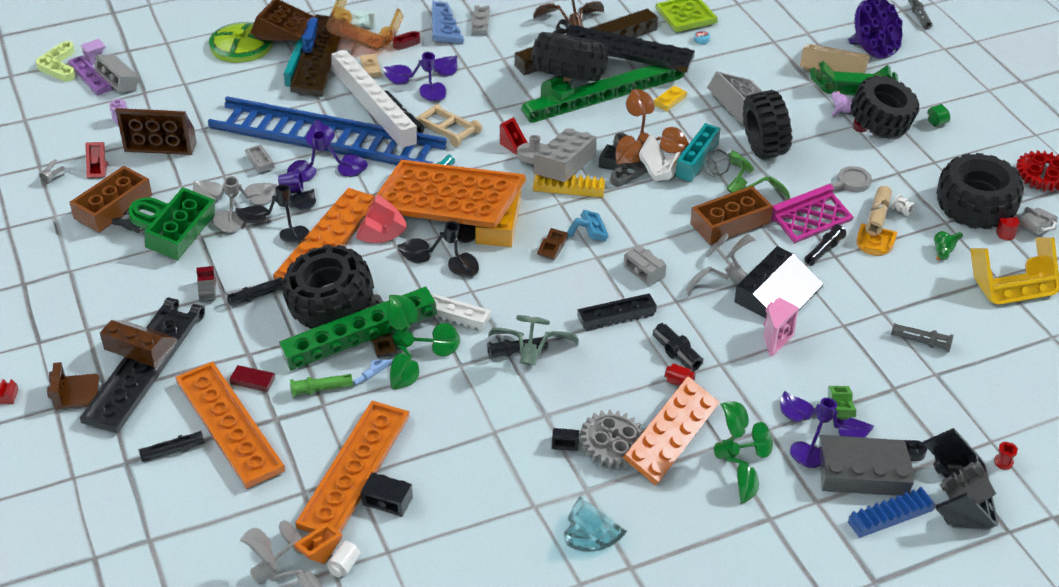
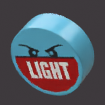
M697 31L694 41L698 44H707L710 41V34L706 31Z

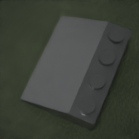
M819 435L822 491L903 496L905 492L910 494L914 479L912 463L905 440Z

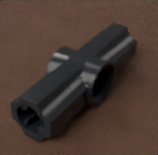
M664 323L658 324L653 330L652 335L664 346L666 354L671 359L677 358L686 368L692 369L693 372L698 370L703 364L704 359L691 348V344L686 336H678Z

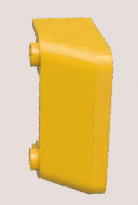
M1054 237L1035 238L1037 256L1030 257L1026 261V273L994 279L990 267L988 248H970L973 276L987 299L993 304H1005L1051 296L1058 293L1059 270Z

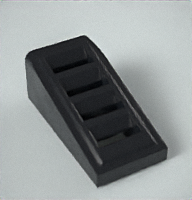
M607 144L599 157V168L616 169V148L614 145Z

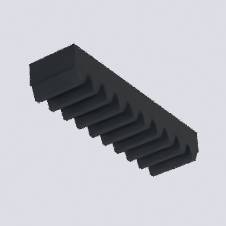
M648 293L577 309V316L583 328L588 331L590 327L593 330L596 329L597 325L603 328L606 323L608 326L612 322L616 325L619 320L622 323H625L626 319L632 321L634 317L638 320L641 315L646 318L650 314L652 317L657 310V305L651 294Z

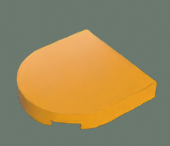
M861 223L856 240L860 250L874 256L886 255L891 252L897 236L896 231L882 228V232L879 235L873 236L866 232V224Z

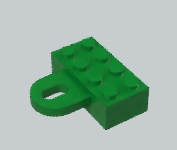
M184 187L179 190L169 203L145 197L135 200L129 206L130 221L134 225L145 229V248L175 260L181 258L215 216L214 199ZM139 210H147L154 213V215H147Z

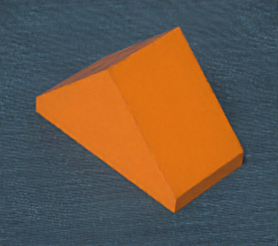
M325 523L294 543V548L308 559L325 564L341 541L343 534L329 523Z

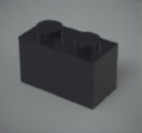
M372 472L361 490L362 505L403 517L413 499L412 484L404 480H397Z

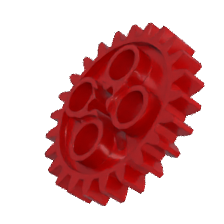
M1037 150L1036 153L1030 151L1029 154L1024 153V156H1020L1016 163V169L1022 180H1024V184L1030 183V187L1036 186V190L1043 188L1045 192L1047 189L1051 192L1054 189L1059 191V154L1054 156L1053 152L1047 154L1045 150L1043 153ZM1046 163H1049L1044 178H1041Z

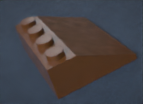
M272 0L256 16L250 34L261 40L299 41L304 35L305 29H307V21L311 17L315 18V16L282 0Z
M115 109L124 152L193 155L197 140L195 129L186 111Z

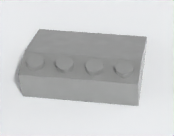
M716 71L707 86L712 92L711 95L720 101L719 103L729 110L728 113L734 116L742 126H744L743 102L745 98L750 94L763 92L751 79Z

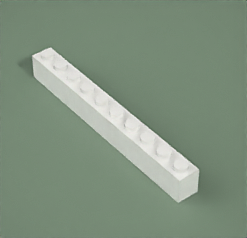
M340 50L336 53H331L332 71L401 148L417 144V126L348 51Z

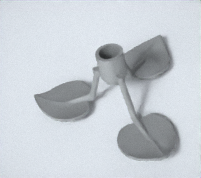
M234 176L226 177L223 186L216 182L193 181L194 192L212 198L215 202L217 199H222L224 192L229 197L230 211L222 210L214 216V225L224 233H234L244 225L245 221L238 217L236 211H233V198L239 194V190L246 199L250 198L252 204L261 206L272 201V196H275V187L278 186L273 183H255L247 186L244 191L242 184H239L238 179Z
M725 233L721 236L718 242H715L709 248L706 256L709 257L717 250L728 263L725 269L727 273L725 274L712 267L704 268L688 283L686 288L687 294L690 296L693 287L710 271L725 277L727 280L730 278L738 285L747 276V273L738 264L734 254L746 244L756 240L750 234L745 235L725 256L720 250V246L723 245L729 235Z
M283 520L279 524V531L288 545L275 556L271 549L269 538L259 528H252L241 537L240 541L248 545L262 559L261 562L250 569L251 576L256 583L262 584L269 578L271 581H274L277 578L297 574V579L302 587H322L318 579L310 571L304 572L302 569L276 574V571L279 569L276 560L291 547L297 554H302L294 548V543L303 537L290 522Z

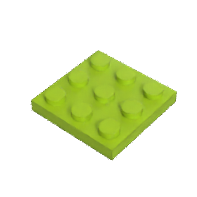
M669 0L656 3L655 9L675 32L717 23L718 17L702 0Z

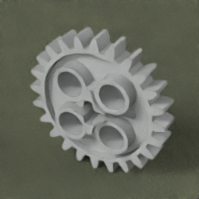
M601 410L599 416L593 413L592 418L587 417L586 423L583 422L579 434V443L582 444L581 450L587 451L586 457L593 456V463L597 460L600 461L599 467L607 464L608 470H610L611 466H615V469L619 470V467L622 465L626 470L629 463L623 459V456L645 429H640L641 423H634V417L628 419L627 413L620 416L618 410L616 414H612L611 410L608 411V414H605Z

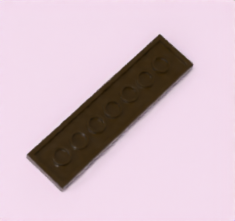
M316 14L318 30L313 49L309 53L302 51L290 85V92L323 97L332 69L331 53L337 52L347 19Z

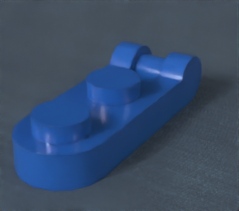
M311 17L307 21V29H305L302 36V41L304 42L302 51L305 53H309L313 49L318 30V18Z

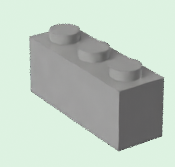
M116 55L96 56L94 70L118 92L136 91L139 76Z

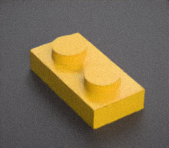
M674 85L654 99V104L656 107L667 112L687 97V91Z

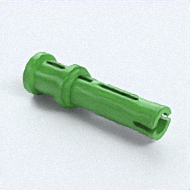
M351 373L319 379L307 377L305 380H290L292 398L301 394L313 395L315 392L322 390L353 387Z

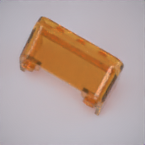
M336 0L326 23L329 33L376 52L383 51L392 42L404 17L401 10L397 8L390 26L383 27L379 34L351 24L353 16L350 11L344 9L348 0Z

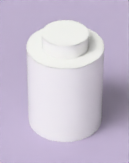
M343 541L327 563L329 572L335 577H345L361 555L359 548L351 542Z

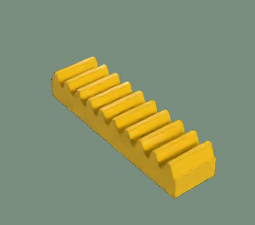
M535 174L533 191L601 198H603L605 189L603 177L597 180L596 176L590 179L589 175L584 179L582 175L576 178L574 174L566 182Z

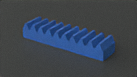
M919 487L917 491L913 489L910 494L905 492L902 497L897 495L895 499L891 497L888 502L883 500L880 505L875 503L872 508L869 505L865 510L861 508L858 513L853 511L848 518V524L857 536L862 538L932 512L936 504L925 490Z

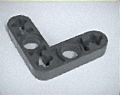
M619 132L615 135L613 140L615 148L619 140L624 136H628L627 134ZM642 161L624 164L612 171L610 182L614 186L621 187L645 174L648 170ZM627 169H633L635 173H630Z

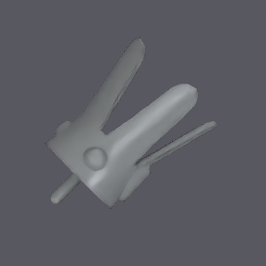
M54 159L39 173L40 182L43 181L49 184L54 178L64 175L63 173L56 176L64 170V166L50 172L57 162Z

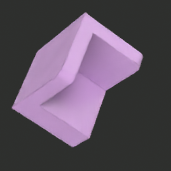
M100 39L81 45L83 56L91 65H94L96 62L95 56L102 54V50L106 49Z

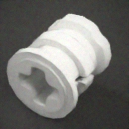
M902 194L897 195L891 204L892 210L897 209V212L903 213L905 217L909 216L915 208V203H910V200L903 198Z

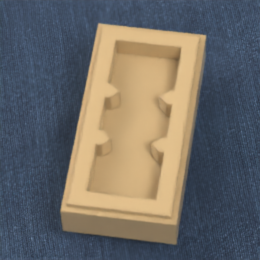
M376 54L360 56L362 68L372 78L382 76Z

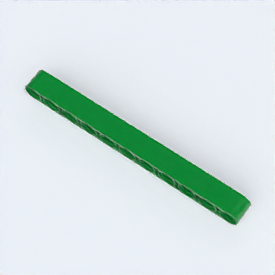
M650 65L573 88L574 95L564 100H560L551 94L527 101L522 105L521 112L531 123H535L629 95L634 89L646 90L679 80L685 75V72Z

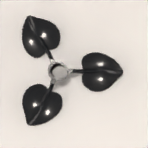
M282 184L275 187L276 196H272L269 210L264 206L235 208L236 214L247 223L264 222L266 216L271 214L276 201L279 206L286 208L289 228L280 231V238L286 242H300L301 240H306L304 238L309 234V230L301 225L292 226L289 206H295L297 209H308L316 204L314 189L290 196V187Z
M455 221L446 222L444 232H440V236L431 248H429V244L425 240L418 238L398 244V250L403 257L411 262L422 263L429 260V253L433 252L440 240L444 238L447 243H454L456 257H452L448 261V268L452 273L459 276H474L479 271L477 259L470 253L459 255L457 245L458 240L462 243H468L476 239L474 225L460 224Z

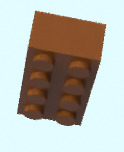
M122 166L69 202L73 218L99 233L112 224L113 218L122 217L132 202L140 198L152 196L150 181L134 170Z
M753 186L692 207L690 224L711 245L718 242L719 238L725 233L729 235L728 238L771 223L773 205Z

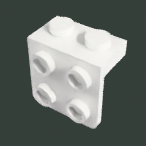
M653 135L648 136L639 152V157L647 168L649 175L653 178L654 182L669 180L674 176L677 160L681 153L677 152L665 156Z

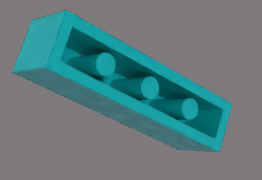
M704 123L678 158L675 177L689 182L693 181L719 145L721 128Z

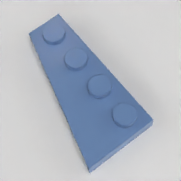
M432 1V40L463 44L464 37L461 36L460 28L457 27V22L452 17L453 13L448 2Z

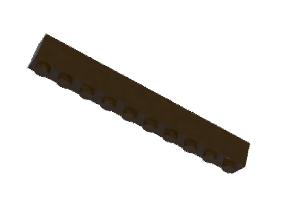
M647 8L590 28L636 38L657 31L658 17ZM533 47L514 53V66L523 75L537 71L534 69L533 61L531 60Z

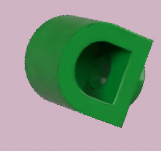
M943 104L930 107L927 111L929 115L928 121L934 127L950 121V113Z

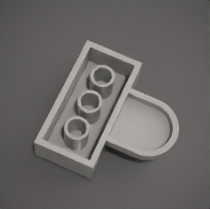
M568 128L547 145L540 143V136L531 135L529 137L530 143L522 144L517 148L518 159L534 165L533 174L566 182L596 155L597 136Z

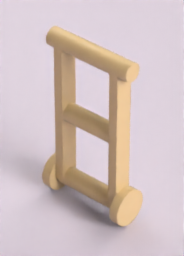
M439 104L416 117L423 126L449 138L450 143L454 147L460 146L461 140L473 132L480 133L482 131V125L479 121L473 120L468 122L442 109ZM436 113L447 120L437 125L427 120V118ZM456 123L466 128V130L457 135L445 128Z

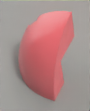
M377 194L366 212L365 219L360 224L356 238L370 243L387 242L404 232L407 225L401 213L391 203Z

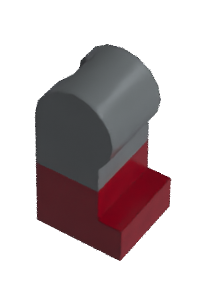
M214 266L197 267L199 301L216 300Z

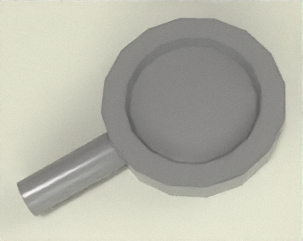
M849 166L840 170L838 181L831 183L834 190L842 187L850 192H863L869 189L872 177L864 168Z

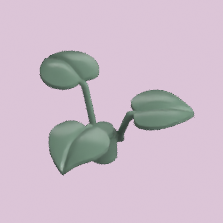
M526 315L516 316V319L519 321L531 323L529 341L525 343V346L523 345L522 336H524V333L495 327L491 328L488 333V337L496 334H512L518 337L520 344L519 352H521L520 363L527 365H536L537 355H540L541 349L548 337L568 339L577 345L579 343L578 336L573 333L551 331L545 332L538 349H536L537 345L532 344L534 323L549 325L550 321Z

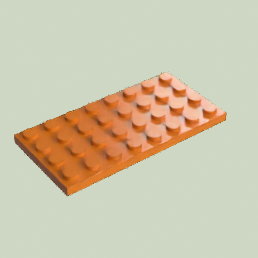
M401 160L377 194L391 203L402 216L445 222L455 221L460 224L496 228L525 183L526 177L525 174Z

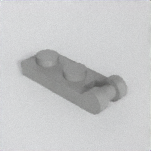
M474 5L472 35L487 36L490 6L479 7V5Z

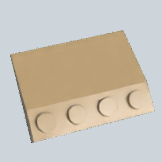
M806 44L803 47L800 66L806 71H810V69L815 67L821 73L819 63L825 61L833 71L866 73L870 55Z

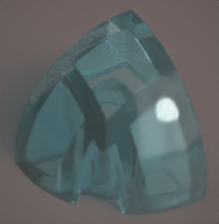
M579 496L569 514L568 520L571 525L564 531V540L567 546L573 549L595 552L614 545L627 531Z

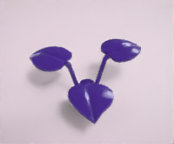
M424 52L422 60H418V65L413 72L406 65L383 66L387 79L399 85L407 84L409 78H413L421 66L429 74V84L420 86V95L427 100L441 101L446 97V88L440 82L432 83V69L442 76L455 74L457 72V55L435 59L434 53Z
M317 119L306 135L307 144L312 146L311 162L297 160L288 167L287 173L298 169L301 171L303 182L311 180L317 173L316 168L313 167L316 150L324 151L326 148L330 150L337 163L340 164L338 172L343 176L352 177L367 169L368 163L363 158L353 154L345 155L340 160L330 145V142L335 137L334 131Z
M786 391L783 392L780 400V409L786 418L795 422H801L804 418L810 420L816 414L820 421L811 445L798 441L793 443L790 448L792 458L797 463L808 468L820 466V448L814 446L823 423H828L833 419L834 428L838 429L840 436L866 438L873 430L874 425L851 417L845 420L837 418V402L831 398H822L820 404H817L815 409L809 402L795 397Z

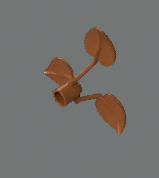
M632 90L626 100L627 111L636 117L642 115V124L637 140L632 136H624L619 140L615 153L617 165L633 164L641 161L639 152L648 136H650L648 133H644L645 114L653 113L655 104L652 97L642 90ZM676 127L665 128L662 132V137L655 138L656 141L661 140L659 146L666 153L683 152L689 145L684 133Z

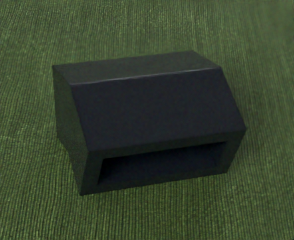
M553 428L551 449L578 451L579 430Z

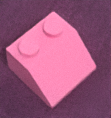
M780 297L774 302H770L767 306V317L764 322V339L768 353L772 357L794 336L799 307Z

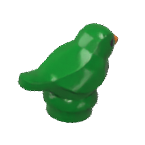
M944 231L938 232L934 236L937 251L936 259L947 260L957 242L963 237V234L958 232L950 235Z

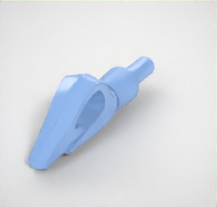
M373 360L370 369L363 372L362 376L353 381V384L357 385L363 380L367 381L387 368L393 360Z

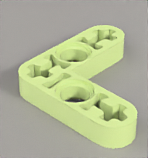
M70 41L62 42L37 58L35 61L37 69L65 82L74 80L76 77L74 68L61 63L75 53L74 44Z

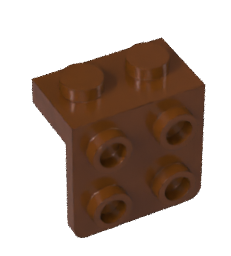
M62 362L53 363L52 371L49 372L50 386L47 387V397L52 400L54 410L88 407L98 393L99 375L66 376Z

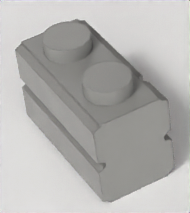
M639 245L625 253L624 267L648 286H652L657 281L659 282L665 278V262L655 257L650 250H646Z

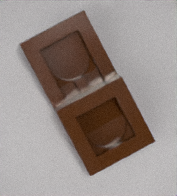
M550 228L546 239H543L538 249L537 255L555 260L567 241L568 233Z

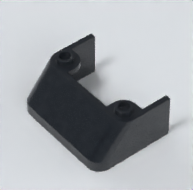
M955 428L923 441L924 446L935 457L933 465L936 472L942 474L945 479L950 476L954 478V472L959 475V469L963 470L971 462H980L988 477L982 458ZM966 492L935 505V509L943 516L945 522L954 528L991 529L998 526L993 496L978 504Z

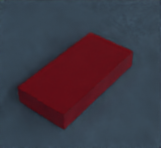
M237 365L229 381L233 385L268 392L275 380V373Z

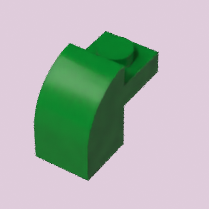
M555 76L542 83L541 97L552 94L558 99L564 100L574 95V89L564 83V77Z

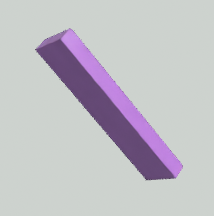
M83 55L68 60V65L74 68V72L97 96L112 90L111 85L94 70V67Z

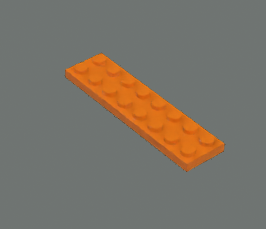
M347 188L304 238L306 240L297 246L273 274L274 279L282 277L283 280L289 265L294 263L301 254L309 252L308 250L320 248L323 245L344 246L359 229L360 224L367 215L368 205L375 196Z
M213 361L175 377L176 383L246 489L285 472V465Z
M371 400L295 522L297 529L311 533L325 523H329L339 532L343 531L362 499V488L372 472L377 473L408 421L410 417L409 411Z

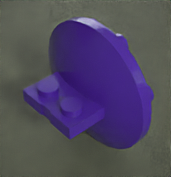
M887 0L861 1L854 17L856 33L848 38L850 44L856 42L861 44L863 49L874 58H889L902 45L903 21L899 17L895 5Z

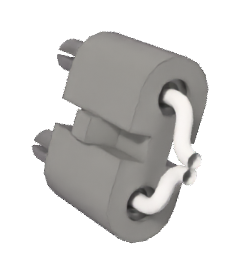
M1026 207L1025 215L1020 216L1016 214L1014 216L1019 219L1020 227L1037 235H1041L1047 230L1056 229L1055 226L1058 221L1056 215L1040 208L1031 209Z

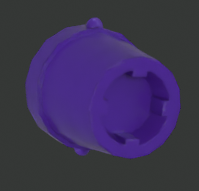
M295 169L294 172L278 176V184L288 185L290 193H303V178L300 170Z

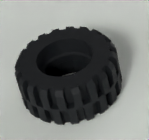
M880 75L871 76L861 82L851 101V111L855 120L861 123L864 129L867 128L869 132L877 133L878 136L898 137L907 133L920 110L919 101L916 94L912 93V90L906 87L904 83L898 82L894 78L890 79L888 76L880 77Z
M775 90L748 95L743 102V122L752 151L761 159L786 154L792 146V127L788 108H786V103L782 96Z

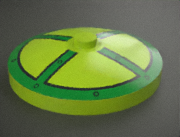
M237 22L217 29L210 36L209 46L211 53L222 61L245 63L257 60L268 54L273 47V40L257 39L254 35L250 34L254 23Z

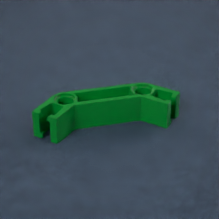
M825 61L819 63L820 72L824 73V75H820L815 67L810 69L811 79L827 94L840 91L844 95H855L861 82L871 76H888V78H894L898 81V75L895 72L891 74V67L889 65H886L874 74L833 71Z

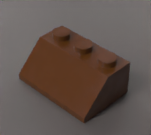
M110 320L100 332L104 350L152 367H156L177 342L175 337L128 321Z

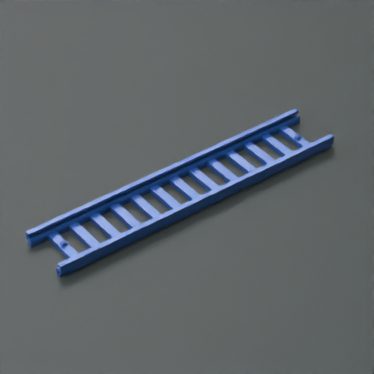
M228 96L225 97V108L233 109L234 111L227 121L208 120L210 129L312 148L306 142V135L301 137L297 136L305 123L313 125L318 119L334 132L336 129L343 131L336 143L330 142L335 153L343 155L353 154L363 159L398 165L401 160L433 163L425 161L431 148L445 150L447 138L417 133V144L415 145L423 146L417 159L409 158L415 145L405 147L400 156L394 155L393 151L398 144L381 125ZM243 112H249V115L241 125L235 124ZM258 115L265 116L257 128L250 127ZM274 117L280 118L273 131L266 130V127ZM289 120L296 121L288 134L281 133ZM352 132L359 134L352 146L344 145ZM367 136L375 137L368 149L360 148ZM383 139L391 140L384 152L377 151Z

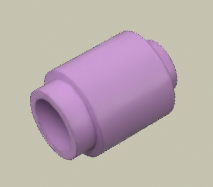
M115 99L109 104L112 120L117 125L115 109H128L126 101L121 99Z

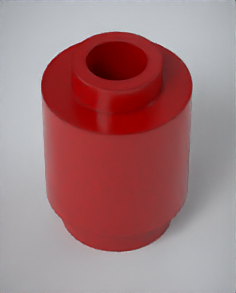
M674 363L671 367L667 366L664 377L667 378V383L680 386L688 376L693 381H695L696 373L692 372V369Z

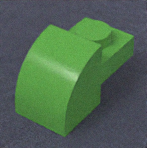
M828 386V398L837 402V418L843 420L849 419V417L856 418V408L852 402L853 393L850 387Z

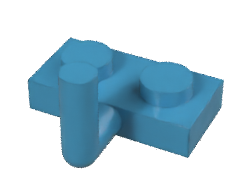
M584 209L580 214L581 218H575L567 231L568 237H572L577 228L583 226L586 227L589 237L593 240L606 242L609 237L599 213Z

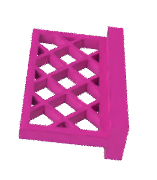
M827 184L773 205L771 221L772 223L776 221L795 244L830 230L835 224L842 225L850 222L854 217L833 194V186ZM831 200L835 206L825 204V202ZM811 207H819L821 211L811 210ZM823 209L834 211L833 215L823 213ZM802 212L806 213L807 215L805 218L796 215V213ZM836 212L843 214L845 217L835 216ZM809 214L819 217V221L809 219ZM783 218L792 219V224L784 222ZM825 218L832 221L831 223L827 224L821 222V219ZM794 221L804 222L805 225L804 227L795 225ZM807 224L817 226V229L813 230L806 227ZM792 230L801 231L803 234L796 236Z

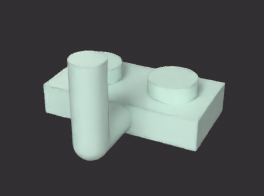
M354 11L345 24L344 31L360 33L363 27L374 29L376 27L375 11H369L368 13Z

